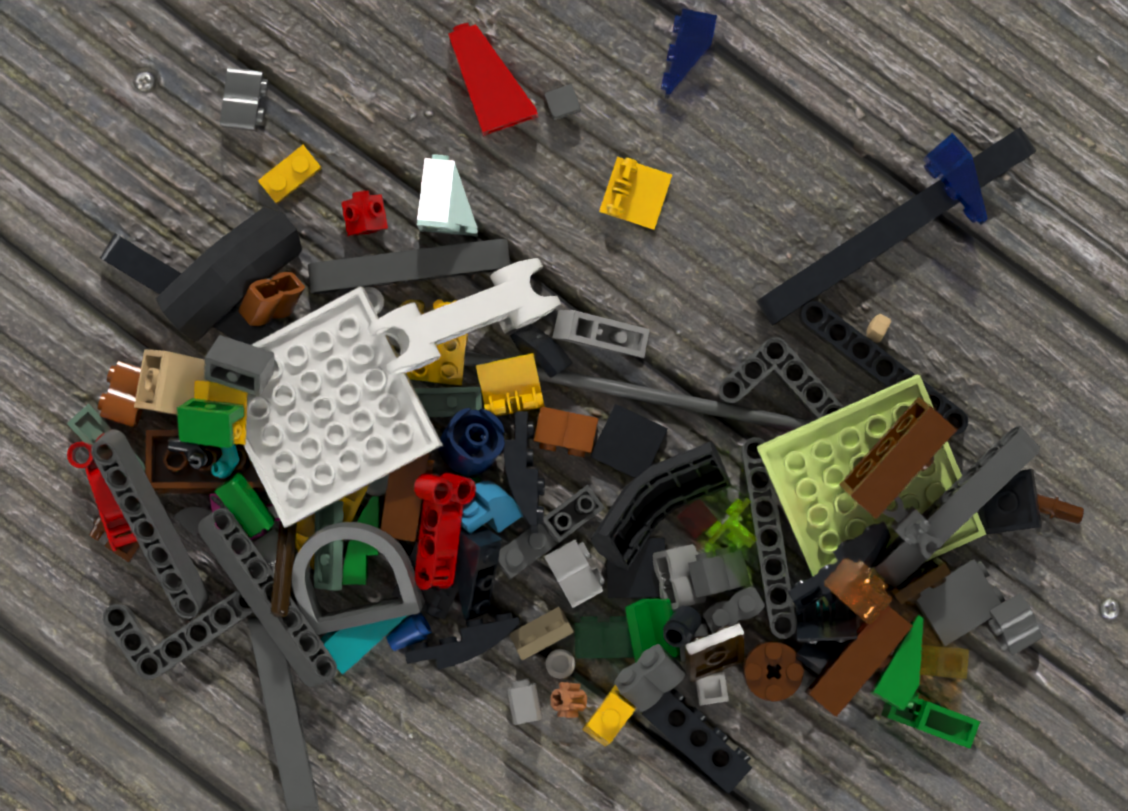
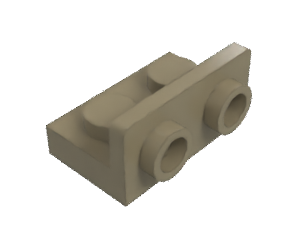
M557 607L511 632L509 636L523 661L574 633L561 607Z

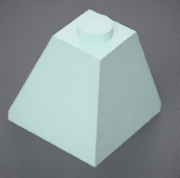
M434 154L432 159L425 158L417 219L419 231L478 237V228L455 162L449 161V156Z

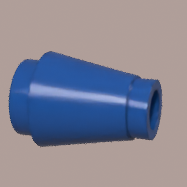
M421 613L411 614L391 634L386 636L390 647L397 651L426 640L427 635L432 633L428 621Z

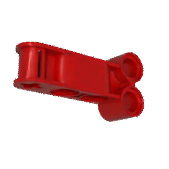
M76 442L69 447L67 459L72 466L85 469L108 541L115 552L118 547L136 542L137 539L133 532L116 538V536L132 530L92 457L91 448L93 445L86 442ZM81 447H85L89 451V459L83 464H80L75 456L76 451Z
M449 472L444 473L441 477L423 473L416 479L414 485L416 496L423 499L415 581L422 590H427L431 586L447 589L451 587L455 577L463 504H468L472 501L476 493V485L472 479Z

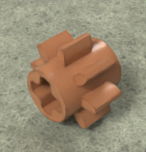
M560 682V689H555L551 694V706L555 711H558V717L578 718V711H583L587 705L586 693L580 689L579 683Z

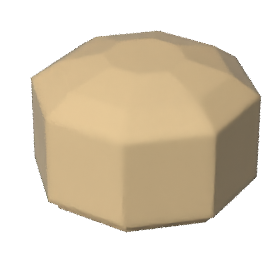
M882 314L876 315L867 328L866 337L876 344L880 343L891 323V319Z

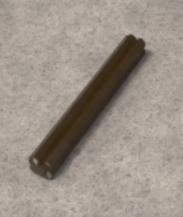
M281 520L279 523L270 609L274 617H286L288 614L297 523L284 527Z

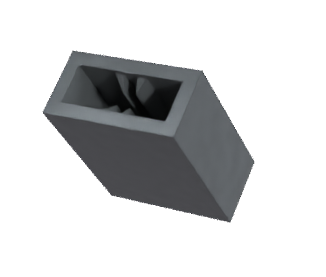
M969 559L951 570V574L945 577V583L934 589L930 587L920 592L921 597L914 601L941 646H947L992 618L989 611L1005 601L997 586L992 588L986 578L990 575L981 561L976 563L974 559Z

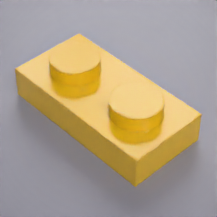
M301 145L261 177L258 182L273 201L278 204L321 170L322 167L306 147Z

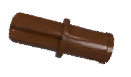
M1037 494L1040 513L1049 515V519L1056 517L1075 524H1080L1084 515L1082 507L1059 501V497L1056 496L1053 499Z

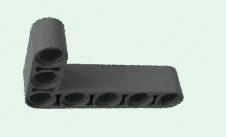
M770 338L725 377L717 389L718 397L722 402L735 404L773 371L816 420L826 416V412L829 409L839 410L844 408L789 345L780 338ZM768 345H779L782 349L781 358L771 359L766 351ZM754 363L759 366L761 373L757 379H750L746 376L745 366L747 364ZM794 365L800 368L802 376L799 381L788 379L786 370L789 366ZM726 383L737 385L739 394L736 398L730 399L724 395L723 386ZM815 387L821 392V400L818 403H811L807 400L806 391L808 388Z
M237 590L156 646L132 610L126 605L114 604L107 607L103 613V622L137 674L143 679L152 680L160 677L254 612L251 608H246L242 605V594ZM221 608H226L231 613V620L226 625L219 623L217 620V612ZM116 609L122 610L125 615V620L120 626L115 625L111 620V614ZM198 624L203 625L207 630V636L203 641H197L192 635L193 628ZM132 633L138 634L141 638V646L137 650L131 649L127 644V639ZM172 641H177L182 646V653L178 658L172 657L168 652V646ZM147 658H153L157 661L158 669L154 674H149L144 669V662Z

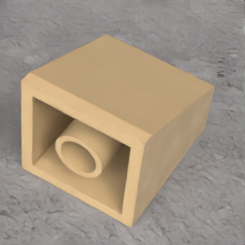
M144 350L134 408L177 416V407L194 398L195 380L209 381L204 379L205 360L168 351Z

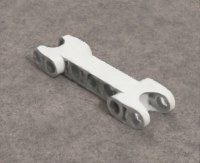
M540 259L523 260L503 267L490 275L494 287L421 315L416 304L410 303L394 309L369 325L368 330L371 336H391L400 345V357L386 365L390 375L414 371L436 361L441 357L436 347L437 345L510 317L515 328L518 329L538 321L561 305L558 296H539L531 288L530 276L543 268Z

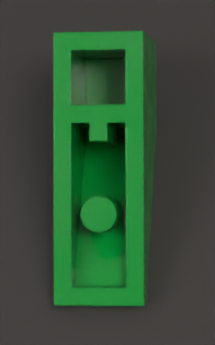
M919 615L912 619L910 624L913 627L898 643L891 655L893 656L892 660L883 669L870 691L872 695L899 711H904L906 707L911 709L919 696L916 690L920 683L924 620Z

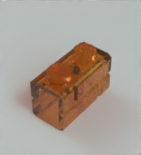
M844 558L836 567V572H832L824 581V585L868 625L872 624L880 615V611H884L892 602V597L885 591L888 585L876 575L871 578L870 575L873 571L862 561L859 560L855 564L849 558Z

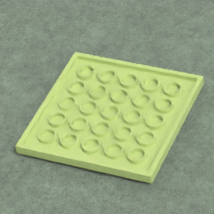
M917 374L756 447L812 577L818 574V571L823 566L837 562L833 551L842 542L848 539L853 540L872 524H879L882 521L886 524L891 535L887 547L899 536L891 527V522L895 520L894 518L882 513L875 519L850 497L839 484L918 397L934 408L920 375ZM948 441L933 456L934 461L925 471L920 470L898 495L903 502L904 509L913 506L920 514L924 513L962 476ZM894 500L887 507L888 510L895 507L896 503ZM976 512L926 561L986 535L978 513ZM872 568L867 576L844 597H849L884 581V579ZM822 597L825 606H829L826 598Z

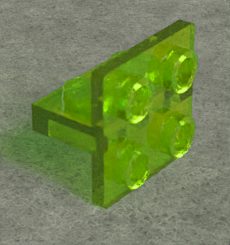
M745 498L743 501L736 499L725 511L729 515L723 523L719 520L716 521L705 533L709 537L705 543L711 546L727 530L729 532L726 536L727 539L737 548L742 546L750 548L757 538L739 523L736 518L752 501L748 498Z

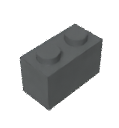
M221 335L218 336L205 356L204 379L256 396L261 395L274 373V352Z

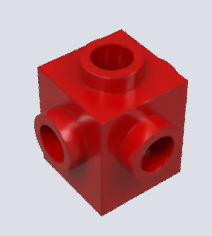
M368 190L352 193V199L341 202L347 236L370 235L388 229L382 194L370 195Z

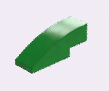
M372 496L357 521L358 523L368 524L380 529L379 496ZM350 539L343 566L342 585H368V555H380V551L365 542Z
M917 698L911 709L906 707L904 711H899L885 702L881 716L971 749L981 722Z

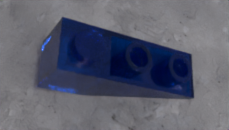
M683 9L681 16L675 15L672 33L677 34L676 44L669 45L666 61L672 62L670 73L664 72L661 90H666V99L673 95L709 51L717 15Z
M952 132L923 158V161L926 163L924 168L932 178L936 179L938 177L946 185L943 189L953 201L958 199L965 207L963 212L971 222L975 223L977 221L982 225L988 220L973 156Z

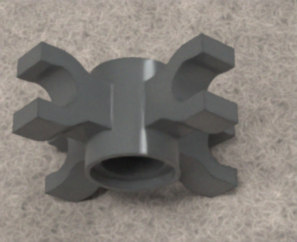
M897 496L894 499L895 507L890 510L886 508L882 513L895 519L891 522V527L909 546L917 542L919 551L928 560L932 555L926 550V545L929 542H934L940 548L944 544L935 535L927 533L930 530V523L913 506L904 509L901 498Z

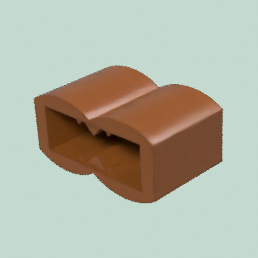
M293 272L279 273L271 280H257L249 286L238 312L250 326L264 325L272 318H285L293 313L305 286Z
M118 361L116 366L112 365L107 375V382L110 383L107 394L102 393L98 402L97 409L101 411L100 417L137 428L143 409L134 408L141 367Z
M541 407L534 442L540 443L539 449L556 452L557 447L568 449V455L585 458V453L592 454L599 419Z

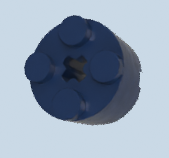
M465 408L457 412L440 438L442 446L438 447V451L442 455L443 460L451 469L467 478L487 471L504 447L503 425L493 413L485 409L470 410L471 408Z

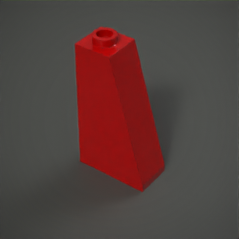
M463 23L453 27V32L448 33L483 136L538 118L536 107L476 24L470 26L469 23Z

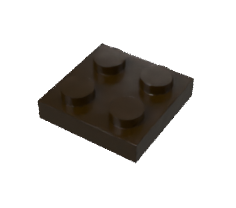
M935 557L924 562L899 586L892 588L889 584H886L884 587L889 596L899 604L904 602L910 604L921 597L920 592L929 587L931 589L937 588L945 583V577L950 575L951 572L946 563Z
M739 623L731 627L724 626L714 634L706 637H697L685 645L686 675L690 683L744 662V632Z

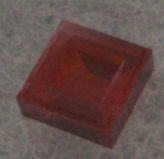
M700 499L694 501L676 516L694 539L717 521Z

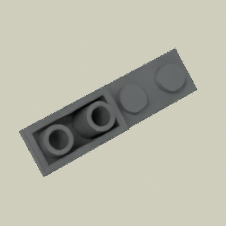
M586 485L544 517V524H538V533H532L528 529L502 548L499 553L498 566L509 580L605 509V507L591 488Z

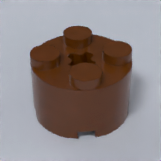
M771 641L758 644L748 652L744 659V682L754 695L763 700L772 702L785 700L792 696L802 683L804 674L802 662L796 659L797 653L783 643ZM769 664L772 666L779 665L777 670L779 676L777 678L771 676L768 679L766 677L768 674L766 667Z

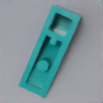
M408 615L328 632L320 640L335 660L337 669L343 675Z

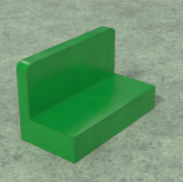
M191 398L177 407L179 440L225 448L232 447L234 445L233 423L244 417V405Z
M240 472L216 488L215 493L250 538L264 528L266 530L272 528L275 517Z
M641 599L625 607L635 663H637L644 651L657 644H660L673 657L680 655V648L669 645L663 637V627L673 614L670 599Z

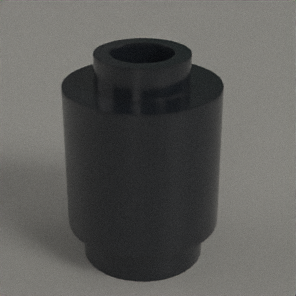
M689 606L678 607L663 627L665 641L673 647H680L689 643L701 626L699 613Z

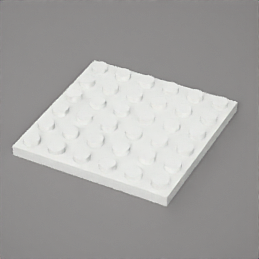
M361 286L252 344V346L274 352V373L260 396L247 393L246 445L244 447L284 527H289L442 446L406 373L390 375L386 365L397 359L398 356L387 335L371 336L368 326L379 318L364 288Z

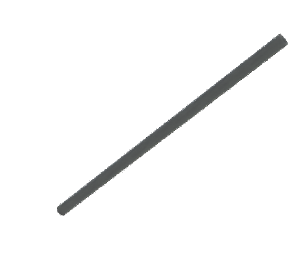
M465 350L464 365L476 367L479 364L505 358ZM536 365L540 381L787 431H793L813 422L811 420L565 370L550 379L545 370L540 365Z

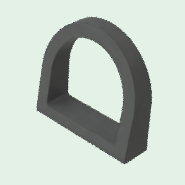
M342 522L318 530L304 543L293 564L292 587L300 612L317 635L420 613L425 604L422 591L415 581V572L411 561L403 547L388 533L368 524ZM351 539L365 542L379 550L389 561L402 597L323 613L310 580L309 567L311 558L319 548L336 540Z

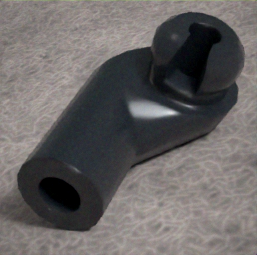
M170 436L168 451L184 453L189 460L190 466L193 468H201L206 464L207 453L201 444L182 442L179 440V437Z

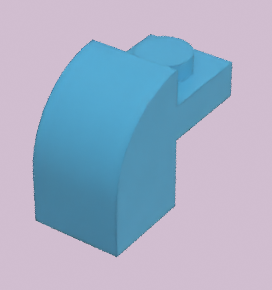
M483 481L475 484L476 493L472 501L468 504H463L461 527L471 534L483 524L488 523L499 533L521 518V514L515 500L494 482Z

